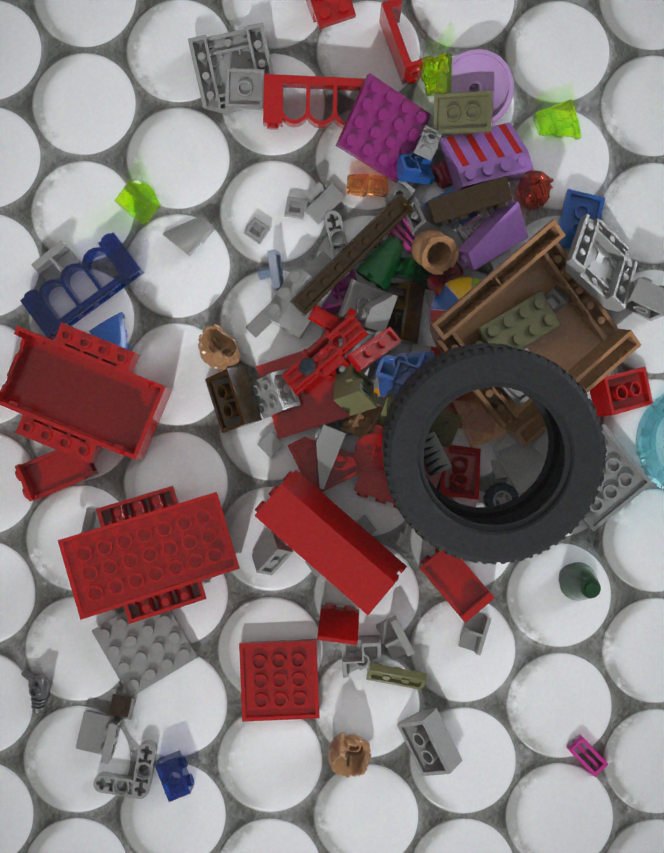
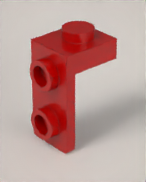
M315 305L308 319L332 331L349 315L353 314L355 316L357 311L349 308L344 317L340 319Z

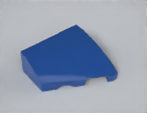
M411 151L410 154L399 156L397 161L398 181L432 184L435 178L430 167L433 158L430 161L413 153L414 151Z
M123 312L112 316L89 331L91 335L130 350L127 343L128 335L125 329V315Z
M419 351V353L412 354L402 353L397 356H382L375 375L379 379L403 386L407 378L423 364L426 352Z

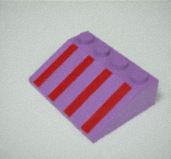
M510 122L492 126V133L457 134L440 138V144L455 192L503 176H507L508 182L525 178L534 170L529 152Z

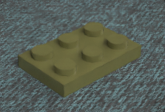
M493 91L434 94L433 129L441 132L442 135L492 133Z

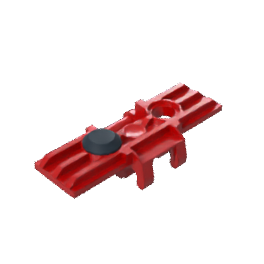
M351 314L332 331L326 329L325 334L307 350H302V357L282 374V377L296 396L321 375L330 382L334 379L331 373L340 365L347 368L351 364L344 358V355L369 334L357 318ZM343 337L344 342L342 346L339 347L340 342L338 341V338ZM329 341V343L323 349H321L316 355L312 357V355L318 349H320L325 343Z

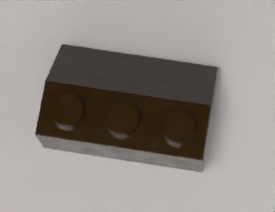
M413 282L391 283L387 292L398 297L387 328L391 327L401 339V343L418 344L425 287Z
M245 365L227 368L205 379L222 433L262 420Z

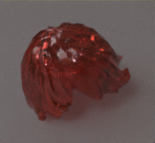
M535 170L525 174L517 186L518 196L522 205L529 211L539 209L541 206L543 207L550 198V189L553 188L551 183L554 179L542 171Z

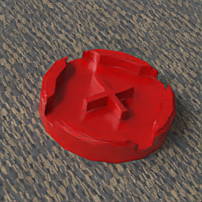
M369 433L358 439L354 446V456L361 468L373 472L384 469L382 456L383 435Z

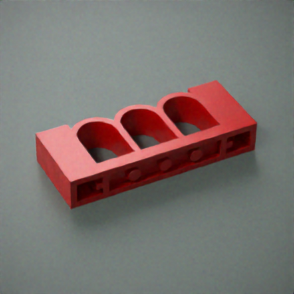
M264 74L263 126H267V129L278 130L279 127H283V123L290 127H300L308 120L316 128H326L334 121L338 127L343 129L346 121L340 119L337 114V90L360 91L365 78ZM283 88L306 89V110L301 118L289 119L283 112ZM310 89L333 90L332 115L327 120L319 121L311 115Z

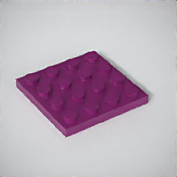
M369 73L366 75L335 146L397 183L398 158L400 155L410 154L411 151H414L418 138L424 126L427 125L431 114Z

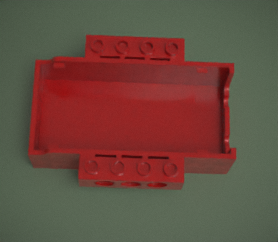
M61 322L54 340L17 326L14 334L21 337L20 349L15 354L7 373V381L0 390V405L23 414L15 433L87 463H96L102 447L135 460L144 459L173 389L133 373L140 357L139 354Z
M170 486L96 509L101 527L58 540L80 620L124 606L129 624L207 599L202 584L203 580L240 569L217 492L178 503L174 487Z

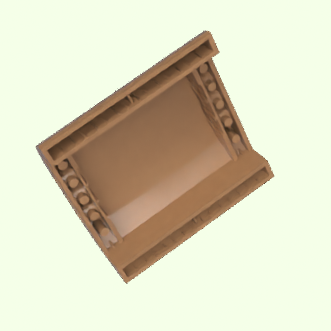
M555 219L546 224L430 324L432 339L440 353H444L452 348L472 344L477 340L483 341L476 329L536 293L542 291L544 296H546L553 288L558 286L570 298V301L555 313L561 325L521 349L527 348L529 351L555 362L563 370L567 371L583 387L586 393L641 346V343L632 330L618 329L605 308L566 272V259L568 255L558 243L566 235ZM502 387L481 388L470 392L485 412L523 447H527L546 430L544 419L531 399L517 406Z

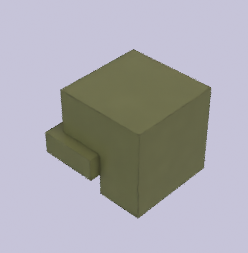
M350 364L346 371L335 375L333 400L350 416L377 408L378 394L373 393L374 383L362 371L358 373L354 366Z

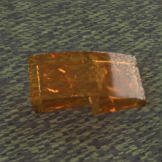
M370 174L348 175L347 194L365 197L369 194L385 198L388 194V177Z

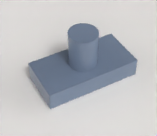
M276 250L267 251L269 266L258 268V277L260 280L271 278L272 288L278 291L284 282L281 254Z

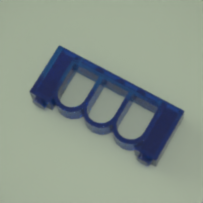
M114 232L108 233L101 238V241L98 243L100 247L92 248L84 254L82 265L74 263L66 266L61 273V281L57 279L44 282L39 291L36 289L30 290L20 300L47 338L55 339L61 322L73 326L144 274L142 268ZM102 255L107 256L120 273L119 276L104 287L91 268L93 260ZM78 271L86 272L98 289L97 292L81 302L70 285L72 275ZM56 287H63L76 304L74 309L61 318L49 302V294Z

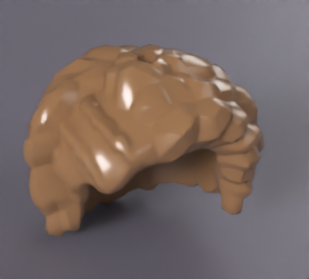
M218 324L205 327V330L202 331L203 334H200L198 339L201 359L210 367H213V369L220 371L237 364L240 352L238 351L235 339L229 337Z
M341 732L339 735H336L328 749V760L332 771L337 773L338 776L343 775L347 778L350 775L354 777L356 775H364L371 757L370 744L367 740H363V738L354 733L345 736Z

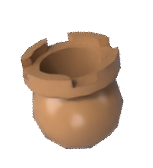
M423 230L416 235L412 242L411 252L414 260L418 265L423 266L426 271L434 275L444 274L443 272L450 267L453 268L458 260L459 250L456 248L454 240L438 230Z

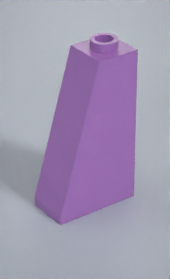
M510 200L507 201V206L496 209L458 249L459 263L463 268L475 271L528 238L519 202Z

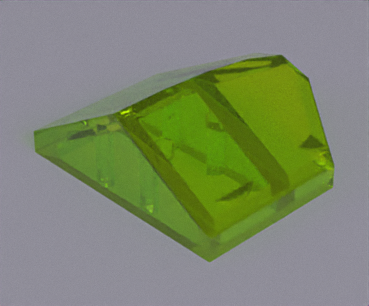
M129 180L114 200L126 213L144 226H146L161 206L154 189L145 182Z

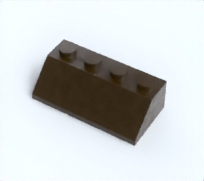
M503 176L428 200L426 205L433 224H439V227L450 224V219L458 218V221L469 218V213L477 211V215L488 212V207L496 205L498 209L507 206V201L512 200L507 176Z

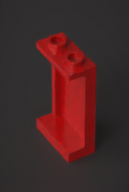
M388 0L381 3L379 23L402 85L406 83L413 84L419 80L424 62L422 59L414 62L410 60L397 23L400 22L402 1Z
M58 450L15 466L16 478L21 481L23 495L29 501L38 500L99 474L94 463H87Z
M435 548L436 553L432 557L427 555L420 561L421 566L419 569L466 623L495 597L461 557L457 559L454 556L447 555L444 550L441 552Z

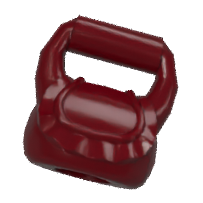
M444 159L441 163L433 165L432 172L438 187L445 189L453 185L446 160Z

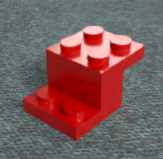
M306 0L313 23L317 22L319 30L356 18L351 0Z

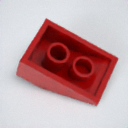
M645 367L607 375L590 390L593 405L597 410L596 415L599 417L612 416L653 404Z
M456 445L450 446L447 457L452 467L441 473L437 489L442 494L460 504L476 507L479 501L481 449Z
M330 602L321 605L317 640L357 645L359 610L351 605H344V608L336 607L337 604Z

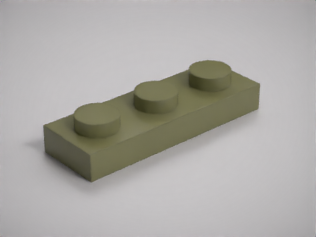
M370 663L366 680L423 690L427 681V673H421L417 670H406L400 667L384 666L380 663Z

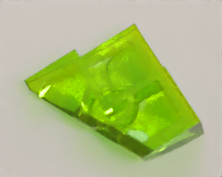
M444 53L434 58L429 56L422 58L424 63L421 79L425 84L426 95L431 97L434 94L451 93L452 54Z
M572 99L540 110L533 116L534 124L540 136L554 135L557 138L566 136L574 137L575 140L581 138L579 121Z

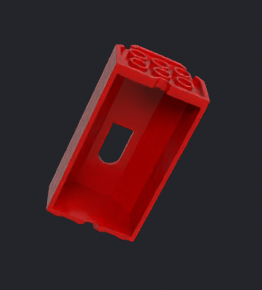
M297 470L293 473L290 471L283 478L284 482L279 487L275 485L268 493L271 497L266 502L261 501L255 508L257 513L254 516L363 612L369 615L399 579L398 571L402 573L407 566Z

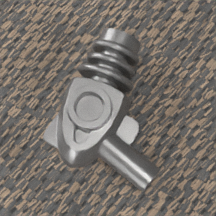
M25 669L21 675L29 681L32 712L42 713L46 707L48 691L50 690L49 681L43 674L35 676Z

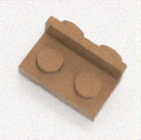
M377 403V408L345 418L342 430L360 438L365 434L372 433L383 406Z

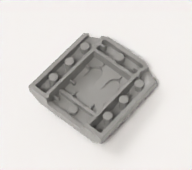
M263 22L244 26L242 30L210 37L202 35L188 38L204 109L222 114L242 111L225 109L226 68L264 69L265 74H274Z
M586 214L581 217L566 259V272L606 309L620 312L626 308L638 263L636 260H631L628 255L630 252L628 245L602 220L598 218L592 220L589 218L590 215Z

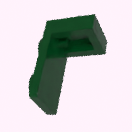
M401 257L394 277L409 279L429 290L427 279L430 272L426 271L423 266L418 265L413 258Z

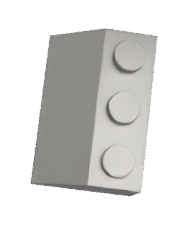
M294 266L263 315L272 323L301 339L312 322L308 319L311 310L303 316L290 301L314 277ZM331 290L316 304L317 306L322 307Z
M437 708L422 710L397 723L422 776L451 774L463 761Z

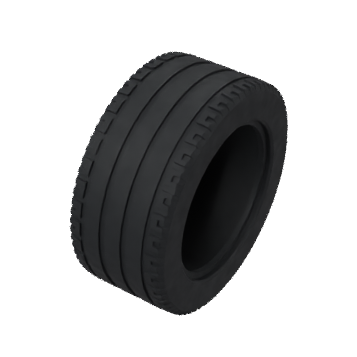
M476 343L452 348L436 355L428 362L422 364L407 378L403 386L396 393L385 419L382 436V456L387 486L395 506L407 524L424 541H428L431 546L442 552L444 550L447 555L454 556L457 559L461 557L464 561H472L473 563H478L479 561L482 564H496V562L506 564V562L514 563L518 559L523 561L525 558H532L534 554L539 555L545 550L548 551L551 549L550 546L559 544V541L564 540L568 533L571 534L573 529L580 525V520H584L587 512L591 510V503L594 504L595 497L599 493L598 487L602 485L601 480L604 477L603 468H605L606 454L604 453V449H606L605 436L601 432L603 427L600 417L596 415L597 410L592 400L588 399L586 391L567 371L563 370L555 362L531 351L504 344ZM488 387H504L521 391L539 409L546 424L548 434L547 457L541 473L535 482L517 498L497 506H467L446 497L431 483L424 469L425 442L437 416L456 398L473 390Z

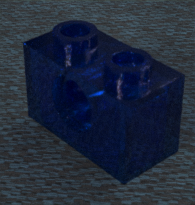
M180 750L159 758L155 764L168 802L191 794L195 784L193 775L189 774L187 770L186 757L182 756ZM177 772L180 778H175L172 773Z

